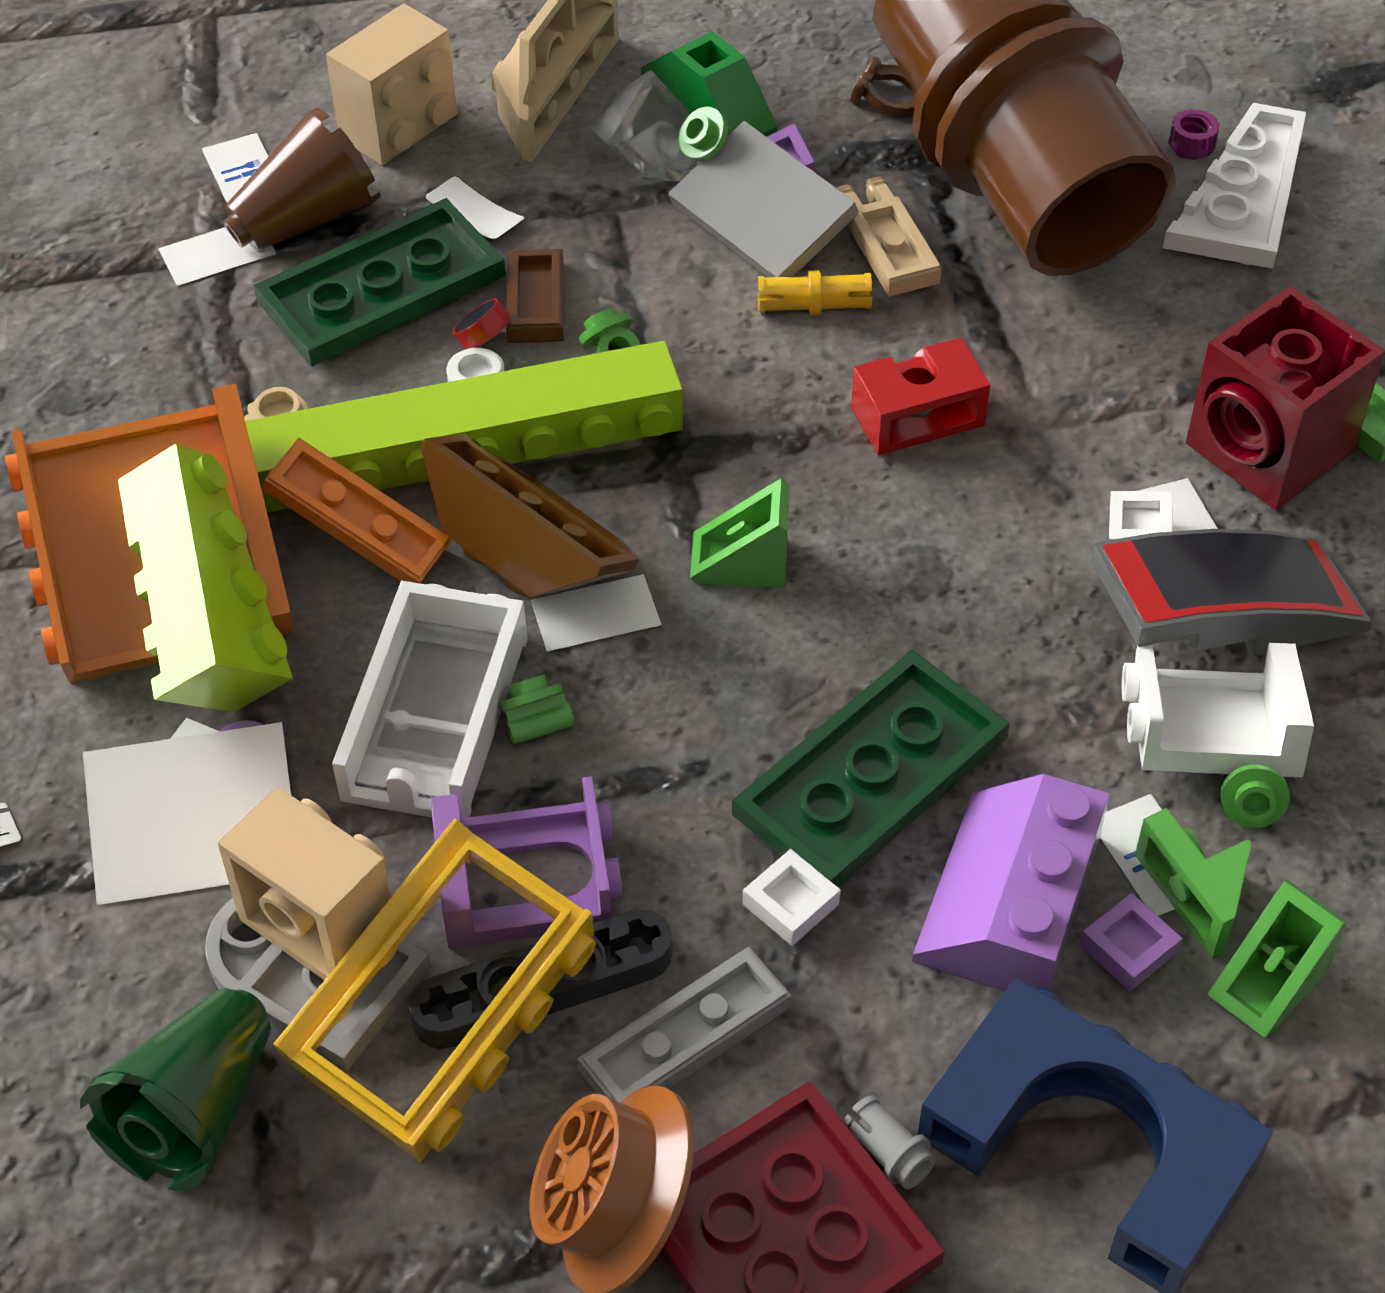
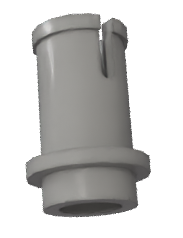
M874 1095L861 1099L852 1107L862 1119L857 1121L852 1115L847 1114L843 1123L862 1147L884 1168L883 1173L892 1185L900 1184L904 1189H911L918 1185L930 1173L936 1161L935 1155L929 1151L931 1142L923 1134L913 1136L881 1105V1102Z

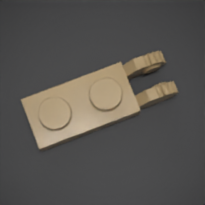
M879 176L866 181V195L869 204L862 205L850 185L837 187L839 191L856 203L859 214L846 226L888 297L940 284L941 268L938 260L900 198L893 196L887 184L882 180V177Z

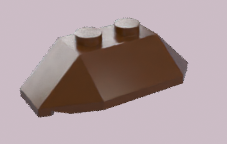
M458 434L424 439L421 451L443 533L463 547V553L469 559L479 564L487 565L506 580V585L513 592L525 597L536 598L540 595L569 590L635 570L639 558L631 552V549L622 540L537 479L504 458L487 452L480 447L481 444L468 435Z

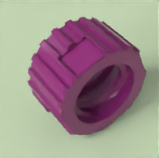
M1199 109L1178 112L1172 120L1169 146L1176 155L1185 159L1196 160L1210 156L1216 147L1220 125L1217 122L1218 119L1214 118L1212 114Z

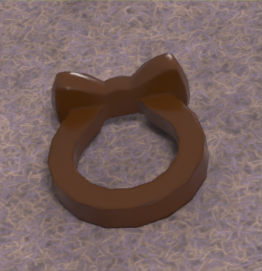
M872 57L866 70L860 74L858 82L853 88L850 102L858 106L862 97H864L874 108L884 114L894 117H906L914 114L917 93L898 65L881 64V60L878 57ZM873 80L901 82L910 89L913 99L904 104L887 101L880 96L871 82Z

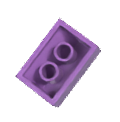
M1046 774L973 792L916 944L912 962L1003 991L1008 988L1015 977L1033 988H1043L1050 991L1100 839L1110 793Z

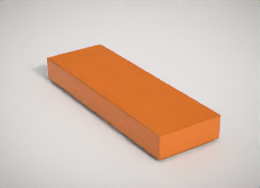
M300 437L297 438L265 478L262 486L263 491L399 581L422 584L452 541L443 532Z

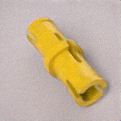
M820 270L808 271V276L764 278V276H758L759 313H765V311L809 310V315H821L822 309L872 308V296H870L869 292L872 291L871 273L821 276Z

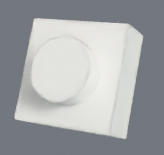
M1111 491L1109 540L1149 533L1172 532L1173 491Z
M791 849L743 889V905L791 946L798 942L840 903V889Z

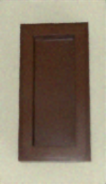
M563 249L508 251L506 311L510 317L506 325L507 343L564 341Z

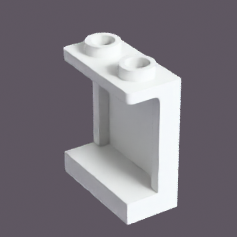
M1269 643L1263 673L1156 669L1153 644L1137 646L1135 663H1124L1122 699L1126 702H1133L1130 703L1128 708L1127 738L1129 743L1139 744L1142 770L1230 774L1237 768L1245 765L1261 764L1277 770L1283 777H1303L1314 723L1295 644Z

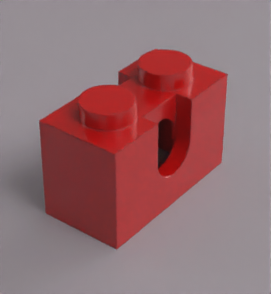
M961 337L936 345L926 346L919 350L913 359L895 363L891 356L854 366L851 409L879 456L985 426L991 385ZM932 409L931 413L923 417L909 416Z

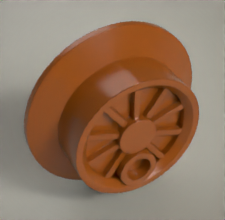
M662 1086L643 1087L625 1097L621 1102L601 1094L587 1095L578 1100L564 1113L550 1133L540 1154L532 1180L529 1201L531 1225L536 1236L542 1242L563 1249L564 1263L568 1275L576 1287L583 1292L618 1293L624 1290L647 1270L671 1234L686 1197L694 1157L693 1124L690 1112L683 1099L674 1091Z

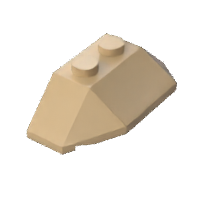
M547 0L527 29L519 34L516 44L506 58L497 63L492 75V89L497 95L498 115L522 160L533 162L619 40L617 0Z

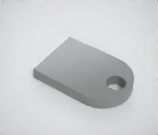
M231 898L215 915L206 936V958L213 980L218 989L245 990L256 996L266 1009L271 1027L283 1033L324 980L263 936L249 942L234 939L232 937L234 931L243 922L239 920L234 899ZM404 939L398 946L392 959L377 972L354 1001L347 1016L335 1025L315 1052L347 1072L431 968L429 953Z

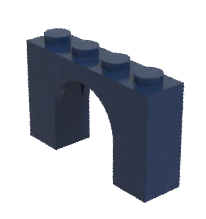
M1015 977L922 1103L917 1135L923 1134L931 1142V1147L979 1177L1018 1121L1036 1105L1052 1098L1072 1095L1099 1099L1115 1106L1128 1115L1145 1135L1153 1155L1154 1172L1118 1225L1108 1259L1160 1293H1179L1259 1167L1273 1130L1261 1124L1258 1118L1244 1106L1235 1102H1224L1194 1084L1190 1076L1182 1069L1169 1063H1159L1130 1046L1126 1038L1113 1028L1105 1025H1095L1071 1011L1051 991L1043 988H1033Z

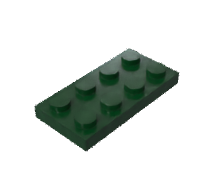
M445 198L254 285V290L259 305L308 364L313 367L506 276L505 261L462 213Z
M911 650L732 800V815L781 856L788 850H793L835 886L839 887L1007 739L1010 722L914 650Z

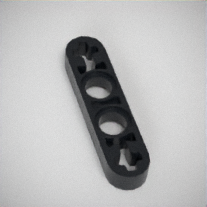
M641 909L593 923L595 934L592 939L596 941V946L589 959L593 961L595 968L589 976L583 979L570 980L562 977L549 993V996L553 998V1003L547 1015L652 980L663 974L669 967L673 955L672 934L666 920L653 911ZM641 936L646 944H652V951L641 954L636 946H630V940ZM537 942L431 977L420 983L412 992L409 1001L413 1031L418 1039L427 1046L438 1049L458 1046L494 998L490 994L491 987L498 980L511 977ZM604 946H610L611 958L615 957V966L607 967ZM478 989L482 1011L474 1013L473 1003L469 999L468 992ZM445 1002L449 1011H452L453 1018L440 1022L436 1014H433L432 1006Z

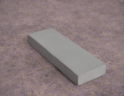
M748 946L577 1058L578 1071L597 1094L604 1095L618 1102H621L625 1097L643 1087L662 1086L670 1089L791 1008L792 995Z

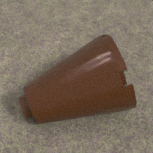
M316 107L307 113L225 205L229 217L223 220V224L241 248L250 244L256 251H260L371 206L381 197L380 191L368 190L367 186L373 183L375 178L345 132L339 127L331 133L321 123L329 117L323 110Z

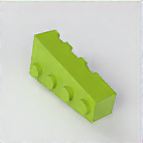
M174 444L118 479L128 544L133 551L141 556L143 569L134 575L136 593L138 597L149 603L152 624L143 629L146 652L154 656L158 654L161 674L151 679L154 700L234 713L292 680L293 676L286 659L287 645L285 639L272 620L265 600L267 597L266 585L262 577L254 569L245 544L247 541L246 529L242 521L234 513L226 490L227 476L221 464L215 459V456Z

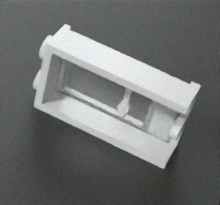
M407 581L400 582L332 762L340 801L432 818L430 797L457 794L461 818L470 817L472 811L471 803L502 712L499 702L506 700L509 691L508 686L511 685L522 648L526 647L528 641L524 601L509 599L499 594L485 595L449 589L438 584L425 585Z

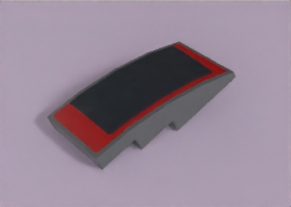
M1201 529L1149 533L1093 543L1091 562L1138 647L1188 637L1196 652L1244 642L1251 655L1258 656L1267 654L1269 643L1295 644L1296 647L1367 632L1371 629V619L1320 541L1316 538L1261 530Z

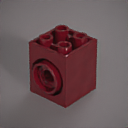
M1289 286L1208 342L1186 444L1274 510H1277L1355 452L1384 359L1385 350L1307 296Z

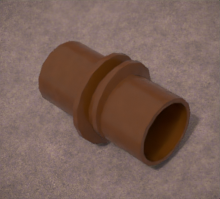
M875 0L872 20L878 34L917 93L912 129L923 154L929 162L943 169L953 187L975 196H984L1032 269L1046 276L1072 275L1090 269L1129 248L1154 225L1170 203L1177 181L1172 163L1116 86L1124 59L1119 38L1111 28L1094 18H1083L1080 12L1068 0Z

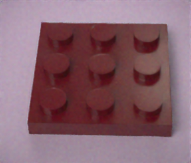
M810 1080L694 1153L691 1177L683 1206L671 1234L660 1251V1255L687 1293H900L943 1264L945 1253L944 1249Z

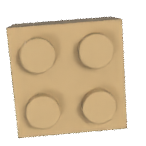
M405 3L326 53L337 127H340L358 151L382 166L458 114L449 30Z
M278 786L217 843L239 920L323 980L327 978L392 897L385 869L386 859L376 844L361 834H356L353 837L334 825L328 814L318 804L310 799H303L300 802Z

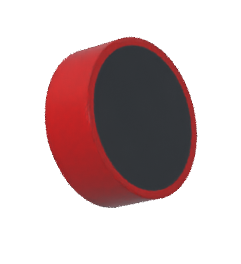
M494 298L466 315L454 327L452 333L464 349L478 348L496 336L507 325L510 315L500 301Z

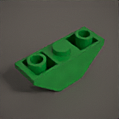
M713 31L640 67L641 76L688 116L699 108L712 107L725 116L728 126L736 129L745 121L765 137L777 132L778 126L746 58Z

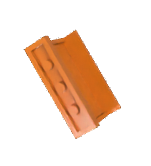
M236 384L212 388L214 405L27 444L21 429L11 431L16 453L5 455L6 466L14 492L24 490L28 509L17 512L18 524L25 548L36 547L40 567L29 570L30 582L37 606L48 605L52 624L50 627L41 629L43 645L49 665L60 664L70 683L159 663L158 654L154 656L146 652L143 629L152 624L149 603L138 597L136 593L134 575L143 569L141 556L133 551L128 544L118 479L174 444L214 455L215 459L223 467L227 476L226 490L234 513L242 521L247 532L245 544L254 569L259 573L266 585L267 597L265 600L274 625L282 635L295 632Z

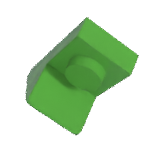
M1165 808L1143 819L1134 855L1175 908L1174 910L1210 958L1213 959L1224 953L1236 916L1252 842L1250 839L1245 840L1205 859L1201 844L1194 833L1187 828H1182L1168 809Z

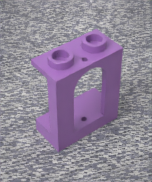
M592 776L582 778L584 802L468 818H461L457 794L430 797L435 842L453 819L456 818L473 834L502 854L553 847H569L581 852L590 861L593 870L592 877L587 886L577 894L566 898L583 910L588 909L591 911L593 923L611 918L610 900L623 898L618 857L605 859L602 844L614 841L609 801L596 803ZM467 862L462 865L440 895L448 949L543 936L555 920L532 903L472 910Z

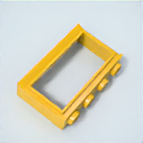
M454 818L274 1042V1046L287 1065L421 1163L432 1148L440 1152L455 1137L465 1119V1115L460 1111L478 1088L482 1092H486L496 1083L509 1062L510 1057L505 1051L521 1030L530 1034L540 1025L553 1003V998L549 996V993L562 976L566 973L570 977H574L587 963L596 946V941L592 939L595 934L592 912L588 909L583 910L473 834L459 820ZM472 861L555 920L403 1116L319 1055L315 1050L335 1025L347 1016L354 1001L377 972L392 959L400 943L423 914L435 905L442 890L465 862L470 864Z

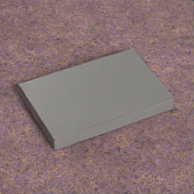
M745 121L727 136L723 147L716 155L708 160L701 161L668 193L674 206L768 278L794 277L859 214L856 203Z

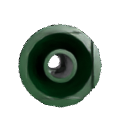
M218 989L95 1077L80 1098V1109L88 1104L90 1105L94 1116L88 1122L86 1128L92 1139L107 1156L131 1175L145 1182L149 1180L154 1172H157L160 1175L174 1179L167 1188L169 1190L180 1192L197 1188L213 1170L271 1034V1024L263 1003L256 996L245 990Z

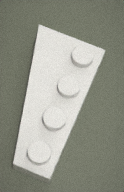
M1253 103L1228 139L1225 151L1219 160L1215 159L1207 170L1205 180L1198 191H1193L1184 204L1183 213L1177 221L1173 220L1167 229L1163 248L1273 269L1306 112Z

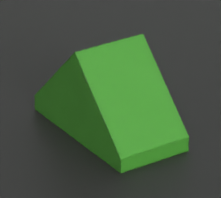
M780 478L695 530L690 579L698 584L785 588L790 484Z
M1285 880L1207 995L1262 1037H1269L1327 974L1347 921L1289 880Z

